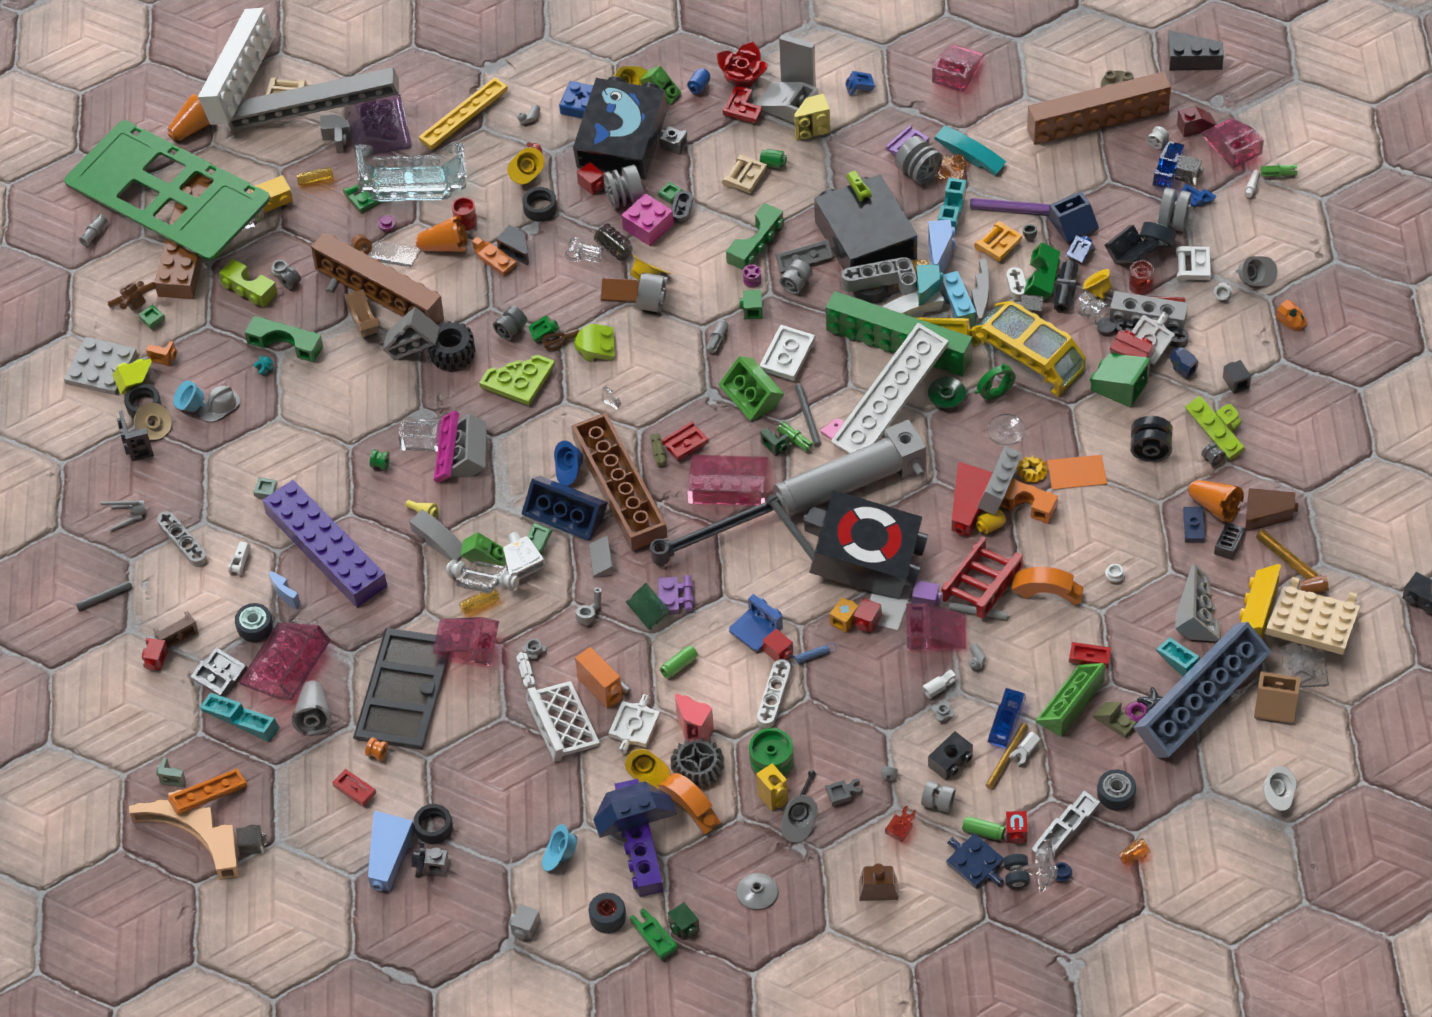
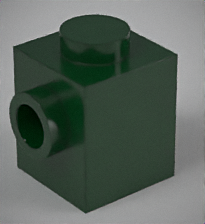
M685 902L667 913L671 931L674 935H679L682 940L694 936L700 929L699 919Z

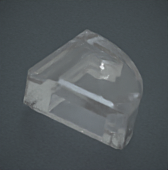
M604 386L601 389L602 401L618 409L621 406L620 399L614 397L612 389Z

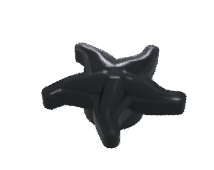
M1154 687L1150 688L1151 694L1149 697L1137 698V702L1147 706L1146 714L1163 698L1158 695Z
M420 842L419 852L413 851L411 867L416 868L415 877H420L423 871L425 860L424 842Z

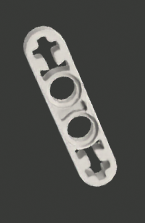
M780 659L774 662L759 707L757 722L760 727L765 729L771 728L775 724L790 677V664L786 660ZM781 667H784L785 669L782 670L781 676H779V670ZM775 682H778L782 685V687L779 689H774L771 687V685ZM768 699H775L777 703L775 705H768L766 701ZM767 711H768V712H769V718L767 719V721H764L763 719H765L766 714H767Z

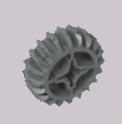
M693 737L690 742L685 739L684 745L679 743L678 749H674L673 755L670 758V767L673 773L685 776L695 785H699L701 789L703 784L710 786L711 781L716 782L717 777H721L722 770L724 769L722 750L717 748L716 742L711 744L710 739L703 741L702 738L696 740Z

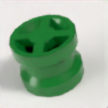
M374 449L370 456V467H379L381 470H387L390 453L386 451L382 453Z

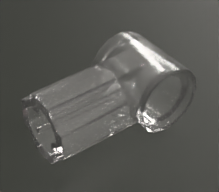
M573 237L570 239L565 251V257L575 262L584 259L599 263L603 258L604 248L586 244L581 238Z

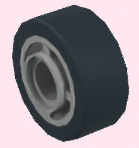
M1119 769L1105 772L1098 781V799L1104 806L1113 810H1120L1130 806L1136 795V782L1134 778L1126 771Z

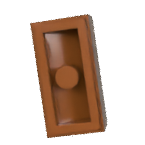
M603 278L601 301L636 303L639 281Z

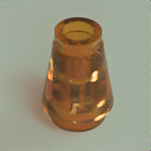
M1143 838L1135 839L1118 856L1125 865L1126 863L1147 857L1146 854L1150 853V850Z

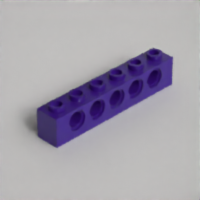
M634 779L614 783L615 790L637 784L639 780ZM649 823L621 831L622 838L626 837L627 843H624L625 854L630 855L631 860H628L630 873L634 872L635 876L632 878L634 890L638 889L639 897L663 892L662 878Z

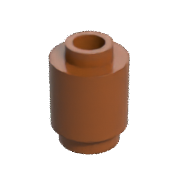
M358 234L352 238L351 246L366 254L370 253L372 243L366 236Z

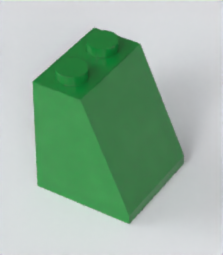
M1109 353L1105 359L1100 361L1098 370L1093 372L1090 377L1091 391L1131 408L1148 383L1150 359L1147 357Z

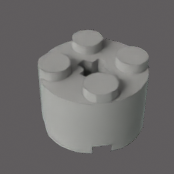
M649 273L641 274L636 301L637 309L662 312L667 277Z

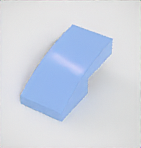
M271 571L269 576L274 590L283 601L296 609L300 605L298 593L289 588L286 578Z

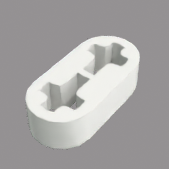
M1017 267L1010 268L1007 271V284L1010 295L1015 300H1022L1026 297V294H1024L1026 281L1023 271Z

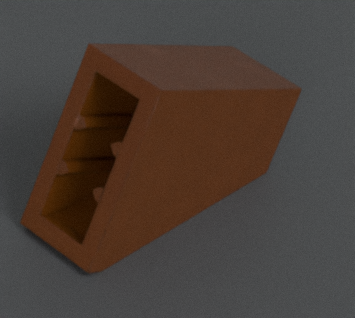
M1249 488L1245 531L1292 520L1294 512H1298L1299 500H1295L1296 492Z

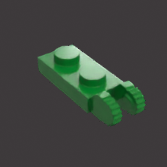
M644 908L639 910L641 917L646 921L643 924L634 915L629 917L631 924L661 961L678 950L677 944L658 921Z

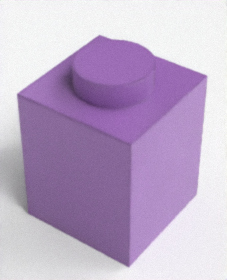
M916 581L912 595V607L935 611L937 604H940L942 599V593L939 592V584Z

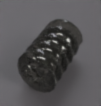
M609 223L603 224L595 233L594 240L596 243L616 257L617 260L623 261L631 254L633 248L630 246V240L621 235L619 231H616L614 227H611Z

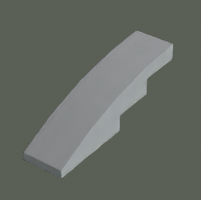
M986 258L979 259V274H975L976 289L971 290V302L976 311L977 326L984 323L989 299V272Z
M1084 790L1075 803L1067 807L1059 819L1055 818L1032 847V850L1046 861H1049L1082 828L1099 808L1101 802Z

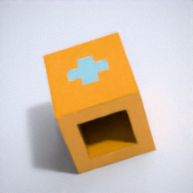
M842 597L829 614L830 625L847 633L854 624L853 615L859 606L854 601Z

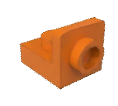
M172 341L169 342L166 349L153 345H148L146 349L148 359H151L154 363L170 366L172 360H175L177 356V349Z

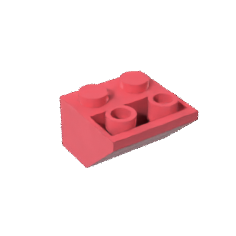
M676 693V715L684 738L689 742L692 741L693 737L696 740L700 738L703 741L708 740L714 730L712 708L706 703H699L692 700L689 696H682Z

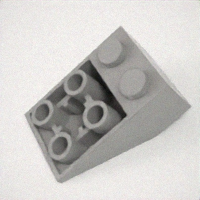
M772 82L756 105L761 106L762 111L795 124L794 114L807 97L818 95V88L803 82Z

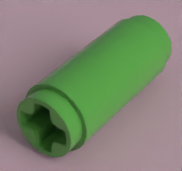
M691 645L682 649L660 667L661 674L666 679L676 675L698 657L696 649Z
M971 816L964 818L962 830L985 838L1002 841L1005 834V827Z

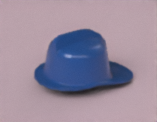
M563 440L556 445L554 450L555 471L558 482L569 486L578 475V470L583 463V454L571 442Z

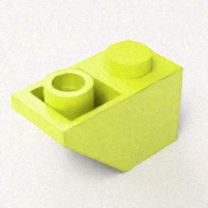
M138 359L133 363H122L116 367L112 376L120 394H125L133 386L142 384L151 365V359Z

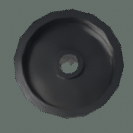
M1144 416L1136 419L1131 424L1130 451L1132 455L1146 462H1157L1168 458L1172 453V424L1159 416Z

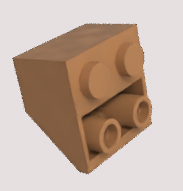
M1261 672L1254 718L1294 724L1301 678Z

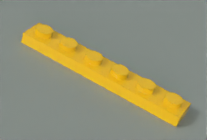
M494 77L421 134L419 141L433 150L507 92V85Z

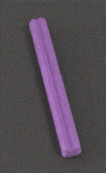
M971 198L970 200L971 209L1049 215L1050 204Z

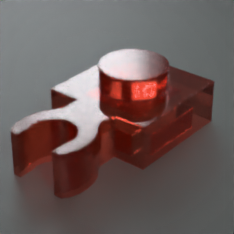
M905 806L901 817L895 814L885 828V834L903 842L913 828V823L910 821L915 819L916 810L912 814H906L908 806Z

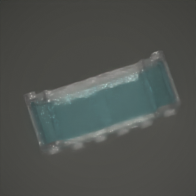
M463 143L448 144L445 147L444 155L373 157V148L371 146L355 145L358 190L362 193L364 191L369 193L374 201L445 200L452 197V192L456 189L462 190L466 188L467 170Z

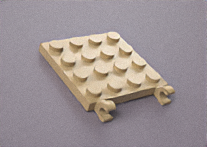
M1292 577L1290 586H1283L1265 634L1343 655L1360 609L1359 605H1355L1358 594L1350 592L1347 602H1343L1332 597H1324L1313 592L1298 590L1300 578Z

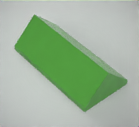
M1104 663L1078 665L1037 717L1036 723L1062 737L1104 682Z

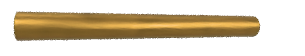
M1021 723L985 784L988 789H993L1010 759V754L1016 749L1028 729L1027 724Z

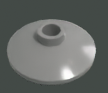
M753 873L745 876L737 886L738 900L743 906L752 910L768 908L775 902L778 895L775 881L770 876L762 873Z

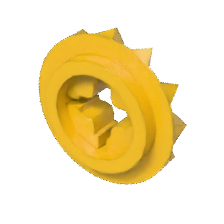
M1034 455L1029 458L1025 456L1023 460H1019L1017 466L1019 477L1027 482L1041 481L1045 478L1048 471L1046 462L1042 461L1041 457L1035 458ZM1029 465L1036 467V472L1033 469H1029Z

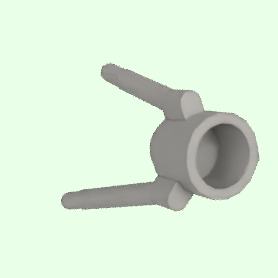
M144 500L100 502V505L110 506L111 509L129 508L130 514L135 515L111 527L110 531L121 528L133 521L141 520V515L146 514Z

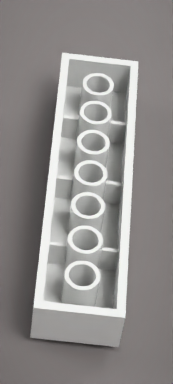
M264 8L244 10L198 96L210 125L230 123L275 38V30L272 28L269 16Z

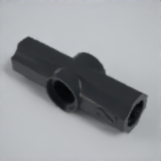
M1072 260L1063 262L1060 277L1057 279L1054 310L1058 313L1065 314V312L1070 310L1072 296L1075 295L1078 264Z

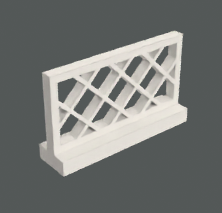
M571 681L536 690L535 687L527 689L526 702L554 762L561 761L562 756L600 745ZM569 689L570 696L565 697L559 694V692ZM547 694L553 698L550 702L542 700L541 696ZM556 698L566 702L563 708L553 704ZM568 704L577 707L576 713L566 709ZM550 708L560 712L557 718L549 715ZM563 714L573 717L570 723L561 720ZM576 719L584 722L583 728L573 725ZM557 724L567 727L565 733L556 730ZM570 729L580 733L577 739L567 735ZM584 734L591 737L592 741L586 743L580 739ZM564 740L573 742V747L564 748Z

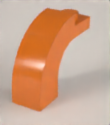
M1030 567L1014 574L1011 590L1025 599L1037 593H1052L1076 606L1081 603L1083 586L1073 581L1074 575L1061 569Z
M672 773L658 784L661 791L670 795L674 802L680 804L688 812L702 834H707L720 823V820L711 808L713 806L711 802L685 776Z

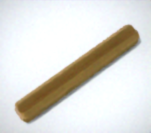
M1261 529L1257 532L1256 538L1303 577L1310 579L1318 576L1316 571L1267 531Z

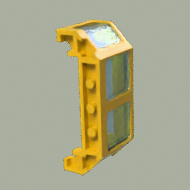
M1013 301L996 303L985 318L970 330L972 345L977 347L981 343L984 346L988 342L1042 375L1045 384L1048 382L1053 384L1054 388L1051 390V393L1057 397L1086 369V357L1068 333L1059 330L1052 323L1044 321L1037 314L1031 313L1022 305L1016 304Z

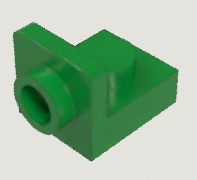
M547 315L528 326L536 343L542 341L544 336L548 334L559 333L558 329H560L557 321L550 319Z

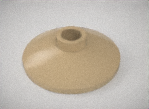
M158 403L144 404L135 414L134 424L136 430L146 428L150 440H158L164 437L171 428L170 413L164 406ZM149 419L154 421L153 426L149 425Z

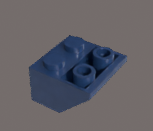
M1081 191L1049 205V220L1067 243L1074 241L1076 235L1082 237L1099 230L1091 204Z

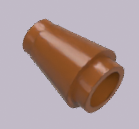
M1320 574L1300 582L1301 590L1325 594V591H1329L1327 575L1322 576Z

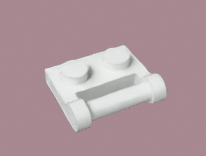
M1181 246L1176 248V256L1178 257L1177 280L1179 282L1210 280L1209 247ZM1191 255V271H1186L1185 256Z

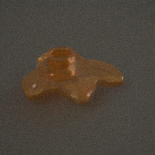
M960 154L953 155L952 157L944 155L936 178L940 180H948V177L962 179L965 174L964 169L967 166L964 156Z

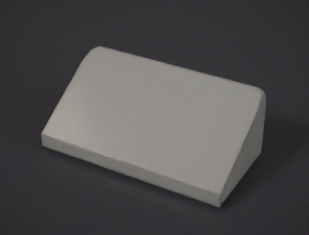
M605 536L589 544L593 577L613 575L608 536Z

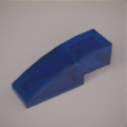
M1166 142L1154 172L1153 186L1171 188L1182 157L1184 144Z
M1005 688L987 743L1007 748L1026 699L1025 693Z

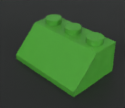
M739 356L718 384L750 421H754L773 410L785 395L753 358Z

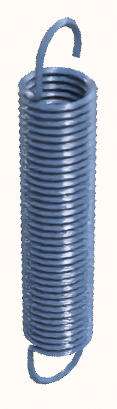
M829 644L794 656L796 663L799 664L829 653Z

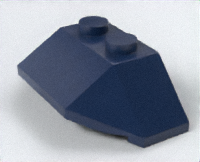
M644 781L607 792L593 821L599 838L677 815V811L670 795Z

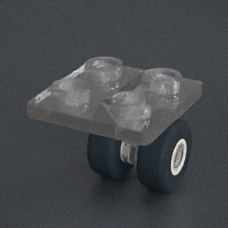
M1047 839L1036 851L1035 864L1028 865V857L1024 854H1011L1004 857V868L1011 871V873L1005 876L1007 887H1026L1030 884V875H1037L1039 891H1045L1057 877V866L1054 865L1055 848L1052 846L1051 839Z

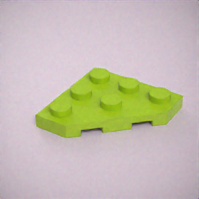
M535 355L529 360L522 362L520 360L514 361L499 369L494 367L486 371L479 382V386L529 406L554 368L555 361L541 355Z

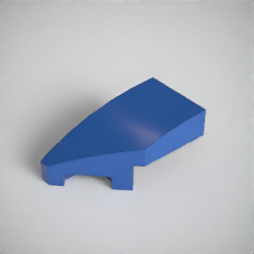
M1185 184L1181 190L1192 192L1191 207L1212 202L1217 197L1204 188L1200 192L1188 184Z

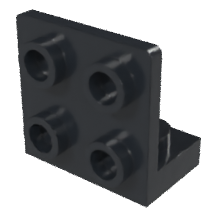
M1129 225L1104 246L1114 263L1136 264L1143 259L1145 254L1156 249L1155 246L1160 242L1158 239L1151 241L1142 240L1135 226Z
M119 411L120 418H117L119 429H122L120 430V435L126 455L130 454L132 461L154 456L147 429L143 428L129 432L123 411Z

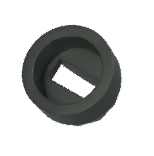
M1028 224L1023 227L1025 239L1033 240L1036 238L1037 227L1035 225Z

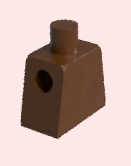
M879 863L863 867L859 879V901L898 900V880L892 866H883Z

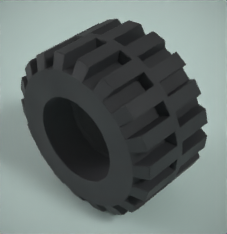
M447 321L445 324L443 322L439 323L440 328L436 343L428 347L431 362H434L436 367L440 366L442 370L452 371V369L460 370V367L465 368L466 364H470L475 356V344L471 329L466 327L464 323L459 324L458 321H454V323ZM451 344H456V345H457V346H454V347H446L447 345H451Z

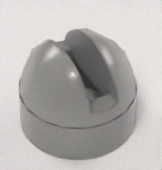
M882 766L881 776L886 780L887 775H889V781H892L896 778L898 769Z

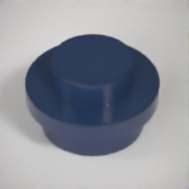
M1059 862L1052 868V877L1058 882H1067L1072 877V869L1067 863Z

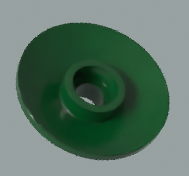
M952 377L938 378L928 388L930 401L941 408L958 406L963 402L966 395L962 382Z

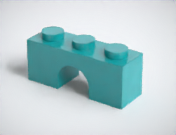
M948 177L944 205H941L938 221L950 220L951 227H955L956 235L966 196V180Z

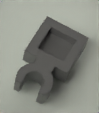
M853 779L847 785L845 780L825 786L831 805L835 806L851 801V795H862L863 787L854 788L860 785V780Z

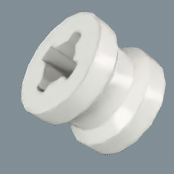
M1156 126L1147 137V143L1152 148L1161 149L1164 142L1168 140L1169 133L1163 127Z

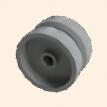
M1166 187L1161 201L1158 224L1169 227L1173 218L1174 230L1183 232L1190 214L1192 192L1181 191L1176 201V190Z

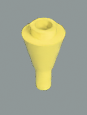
M406 501L405 506L415 510L417 513L423 509L435 519L439 515L436 503Z

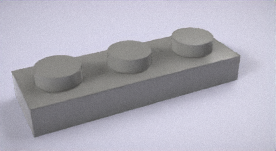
M828 239L775 254L780 272L788 270L792 262L797 259L810 264L833 257Z

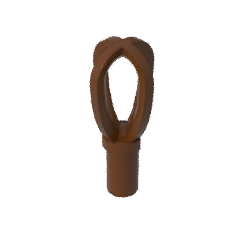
M579 329L567 333L548 334L544 336L542 344L546 350H555L566 341H569V339L575 338L579 333ZM562 336L546 342V339L549 337ZM561 341L559 344H557V345H555V346H553V347H551V348H549V347L547 346V345H550V344H553V343H556V342Z

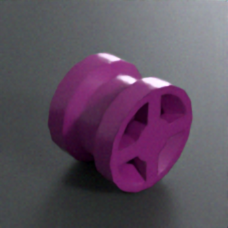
M747 265L743 269L744 285L749 288H755L761 284V269L757 265Z

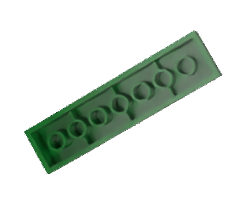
M834 291L826 306V330L833 334H839L851 340L854 339L866 345H872L884 351L896 353L916 324L919 323L949 341V345L933 367L964 376L972 361L971 336Z

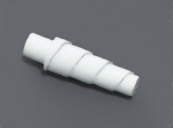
M1258 170L1253 171L1245 187V196L1247 198H1251L1253 193H1255L1259 176Z

